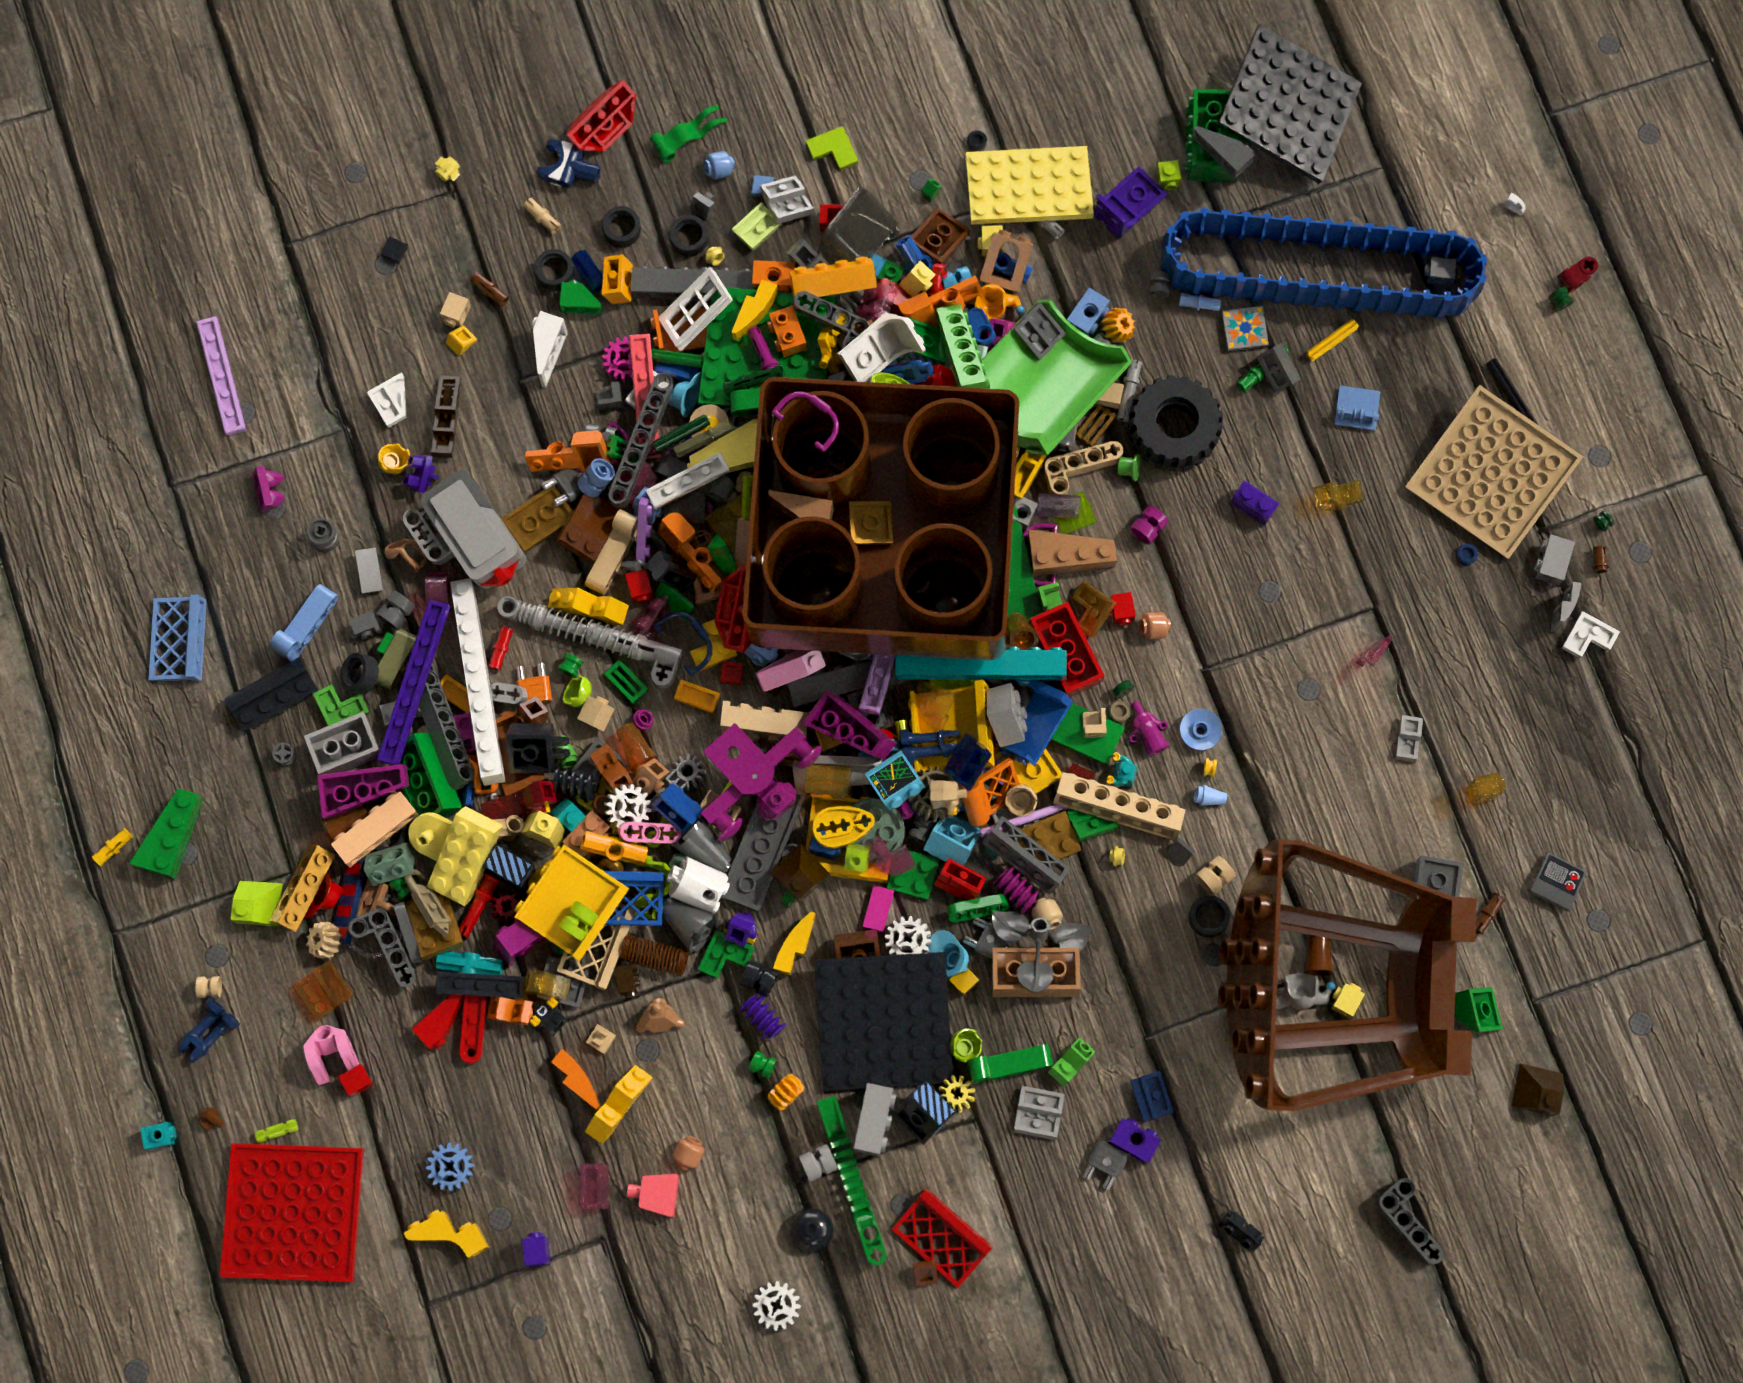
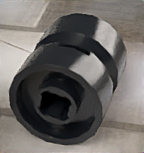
M751 959L739 985L748 989L755 988L756 993L767 998L777 980L779 972L769 967L764 969L763 964Z

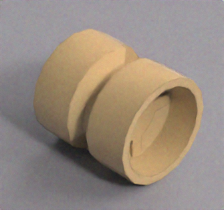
M1217 856L1209 863V868L1204 867L1195 877L1200 885L1210 895L1214 896L1223 888L1222 884H1228L1236 877V874L1221 856Z

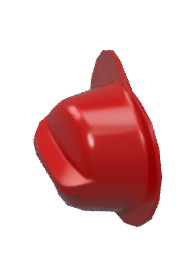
M329 874L325 875L304 916L305 919L312 917L319 909H332L341 897L343 888L331 881Z

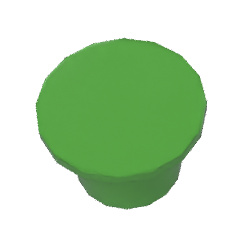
M1136 454L1135 458L1121 457L1118 463V475L1131 476L1133 481H1137L1140 472V455Z

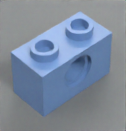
M1088 288L1067 320L1087 336L1090 334L1094 335L1099 327L1097 323L1101 318L1105 319L1104 314L1110 311V308H1108L1110 300L1093 289ZM1092 312L1094 317L1089 318L1084 313Z

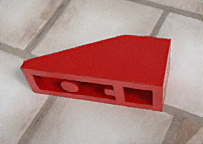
M451 994L412 1029L431 1051L440 1049L447 1042L445 1039L450 1034L465 995Z

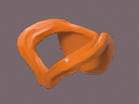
M469 755L472 768L475 769L474 794L495 792L498 789L499 783L492 784L491 789L481 790L478 757Z

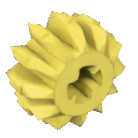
M951 1076L952 1084L945 1079L943 1082L947 1088L939 1087V1091L946 1093L941 1095V1097L946 1099V1102L950 1103L953 1109L957 1106L958 1112L961 1113L962 1104L965 1108H970L966 1100L974 1102L975 1098L968 1094L974 1093L975 1089H967L971 1085V1081L962 1084L963 1076H960L959 1082H956L955 1076ZM956 1089H959L963 1097H958V1100L954 1099V1095L951 1094L952 1090L955 1092Z

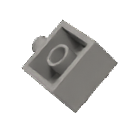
M1011 683L987 689V716L1000 747L1025 741V732H1027V725L1024 720L1027 719L1024 706H1020L1019 692L1017 690L1014 691Z

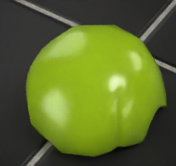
M579 675L580 679L572 678L563 694V703L572 707L584 705L588 696L591 697L592 684L586 677Z
M962 1029L951 1038V1053L958 1061L966 1063L968 1059L980 1055L982 1039L977 1035L976 1030Z

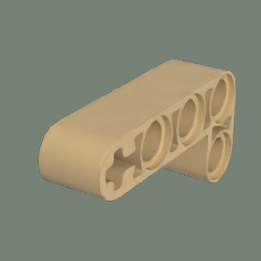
M1111 441L1049 458L1044 466V477L1051 497L1055 500H1062L1067 496L1069 490L1068 477L1118 464L1123 454L1122 445L1119 442ZM1110 451H1113V453H1117L1116 456H1113V454L1110 453ZM1094 455L1098 458V461L1092 462L1088 457ZM1076 461L1078 466L1071 467L1068 462ZM1050 466H1056L1059 471L1053 473L1050 472L1048 468ZM1056 485H1061L1064 487L1065 490L1062 492H1058L1054 489V487Z
M621 509L616 513L612 522L613 530L585 581L586 587L603 595L608 591L637 536L638 517Z

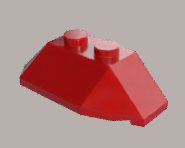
M623 79L601 93L572 122L566 136L578 150L606 151L633 124L636 94Z
M741 565L723 580L714 621L724 648L744 653L751 643L742 614L746 566Z

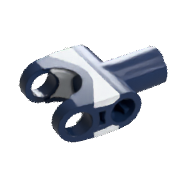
M547 141L546 149L555 153L559 157V161L554 166L538 167L536 170L538 177L563 188H571L575 177L592 183L598 181L601 166L581 160L584 150H578L574 144L566 141Z

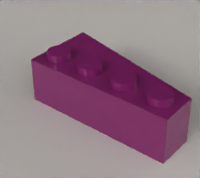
M826 690L802 723L882 760H885L896 745L895 741L840 695L830 690Z
M404 764L317 775L321 813L324 819L332 818L392 793L409 788L408 770Z
M517 918L510 927L504 926L496 932L497 936L493 945V950L501 960H504L507 968L514 965L513 960L518 955L522 957L527 955L534 947L535 942L541 944L547 939Z

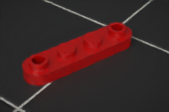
M465 995L460 1057L469 1064L477 1063L482 1057L487 996ZM471 1049L475 1050L473 1057L468 1056V1051Z

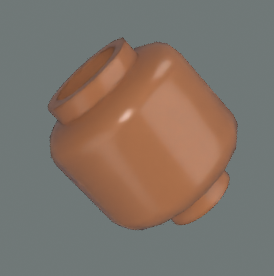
M1163 612L1145 613L1138 622L1139 633L1147 640L1163 639L1171 629L1170 619H1167Z
M686 1136V1138L679 1139L672 1156L677 1162V1167L688 1170L689 1168L698 1167L705 1150L700 1140Z

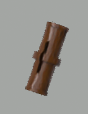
M476 272L471 277L470 282L482 290L484 296L490 297L500 307H503L508 302L509 297L500 291L494 282H490L482 276L480 272Z
M1497 892L1493 893L1486 907H1482L1480 910L1481 914L1476 920V929L1481 925L1477 932L1480 935L1484 934L1491 920H1495L1497 917L1496 913L1506 901L1501 896L1499 901L1496 902L1500 895Z

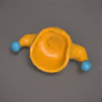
M995 284L982 286L983 294L964 302L965 307L968 304H973L974 307L981 308L989 321H991V318L1000 319L1004 315L1006 307L1016 308V313L1019 315L1025 312L1017 295L1005 293L1003 288Z

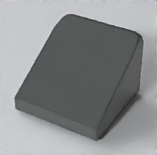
M1178 838L1167 854L1178 864L1184 866L1195 851L1182 839Z

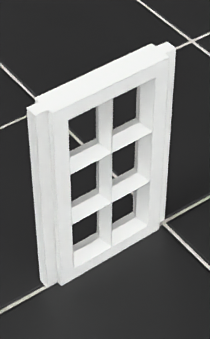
M709 267L659 316V320L678 350L682 351L733 300L715 271ZM711 281L714 287L702 297L700 291ZM718 291L721 297L709 308L706 302ZM697 296L700 301L687 312L685 306ZM703 306L706 312L694 322L691 317ZM682 310L685 316L673 327L670 321ZM688 320L691 326L679 337L676 331Z

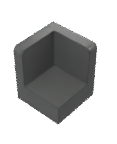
M612 382V388L596 391L599 411L623 408L619 382Z

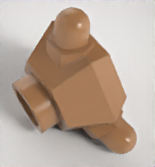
M656 998L649 1002V1006L639 1020L640 1023L636 1025V1030L639 1033L645 1030H650L653 1033L669 1031L671 1027L683 1028L685 1022L679 1018L673 1008L667 1004L666 1000Z

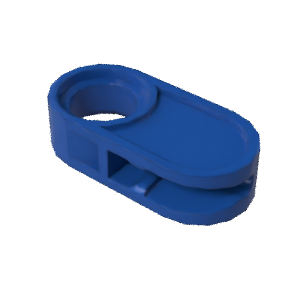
M972 308L968 311L967 315L973 335L980 345L989 346L995 341V331L985 312L981 308ZM989 331L990 336L987 339H980L982 332Z

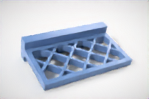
M200 595L154 598L149 664L150 681H202L207 600ZM183 603H189V610L182 615L177 609ZM160 604H168L171 607L164 616L159 613ZM176 612L181 618L172 626L167 619ZM165 622L170 629L161 636L158 633V628ZM185 622L188 628L181 636L176 629ZM174 632L179 639L170 646L165 640ZM184 642L186 644V651L180 656L175 649ZM164 643L169 649L160 657L157 654V648ZM173 652L178 659L169 667L164 660ZM181 662L185 665V675H177L173 671ZM162 663L167 670L162 675L155 676L156 668Z

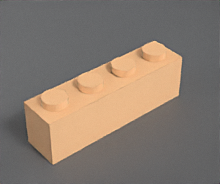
M401 791L389 795L383 805L372 808L366 818L355 821L349 831L346 833L342 832L334 838V842L331 845L349 867H352L418 816V813Z

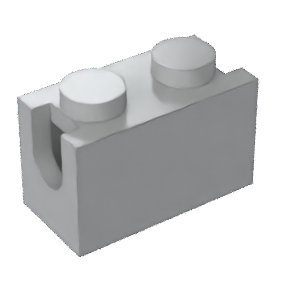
M1550 535L1549 539L1543 540L1540 546V552L1543 553L1541 559H1537L1534 571H1537L1535 578L1560 586L1565 579L1575 542L1554 535Z

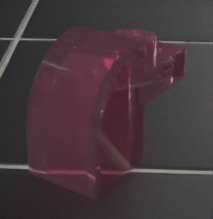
M437 570L428 572L425 578L426 605L429 600L451 606L449 571Z
M880 834L872 838L874 844L871 847L877 857L881 855V858L875 860V863L882 872L889 875H900L916 867V862L906 844L890 852Z

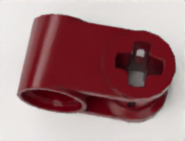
M1591 256L1584 257L1573 266L1561 272L1557 278L1564 287H1567L1568 293H1572L1593 276L1598 269V262Z

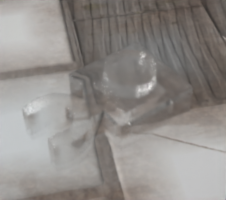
M521 835L518 843L527 849L533 850L535 856L541 859L546 857L554 859L551 856L555 849L545 843Z

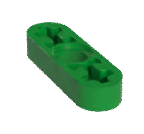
M997 894L953 903L947 907L946 911L951 922H960L990 916L993 914V911L1005 912L1009 908V904L1004 894Z

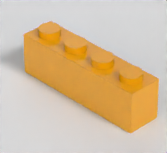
M858 257L855 259L856 261L847 262V260H839L833 265L820 263L816 264L814 268L797 267L794 271L789 272L793 297L800 291H806L821 297L876 288L874 263L871 258Z

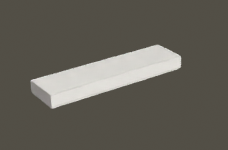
M719 452L645 491L654 509L657 510L729 473L730 470L722 454Z

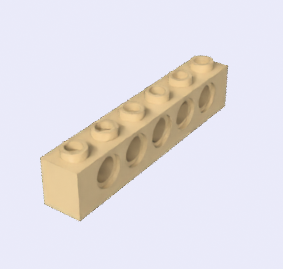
M1065 772L1061 775L1053 804L1079 810L1080 812L1092 814L1105 820H1112L1118 824L1176 841L1180 833L1185 809L1177 805H1169L1159 802L1154 798H1146L1135 792L1123 791L1115 786H1107L1095 780H1087L1073 773Z

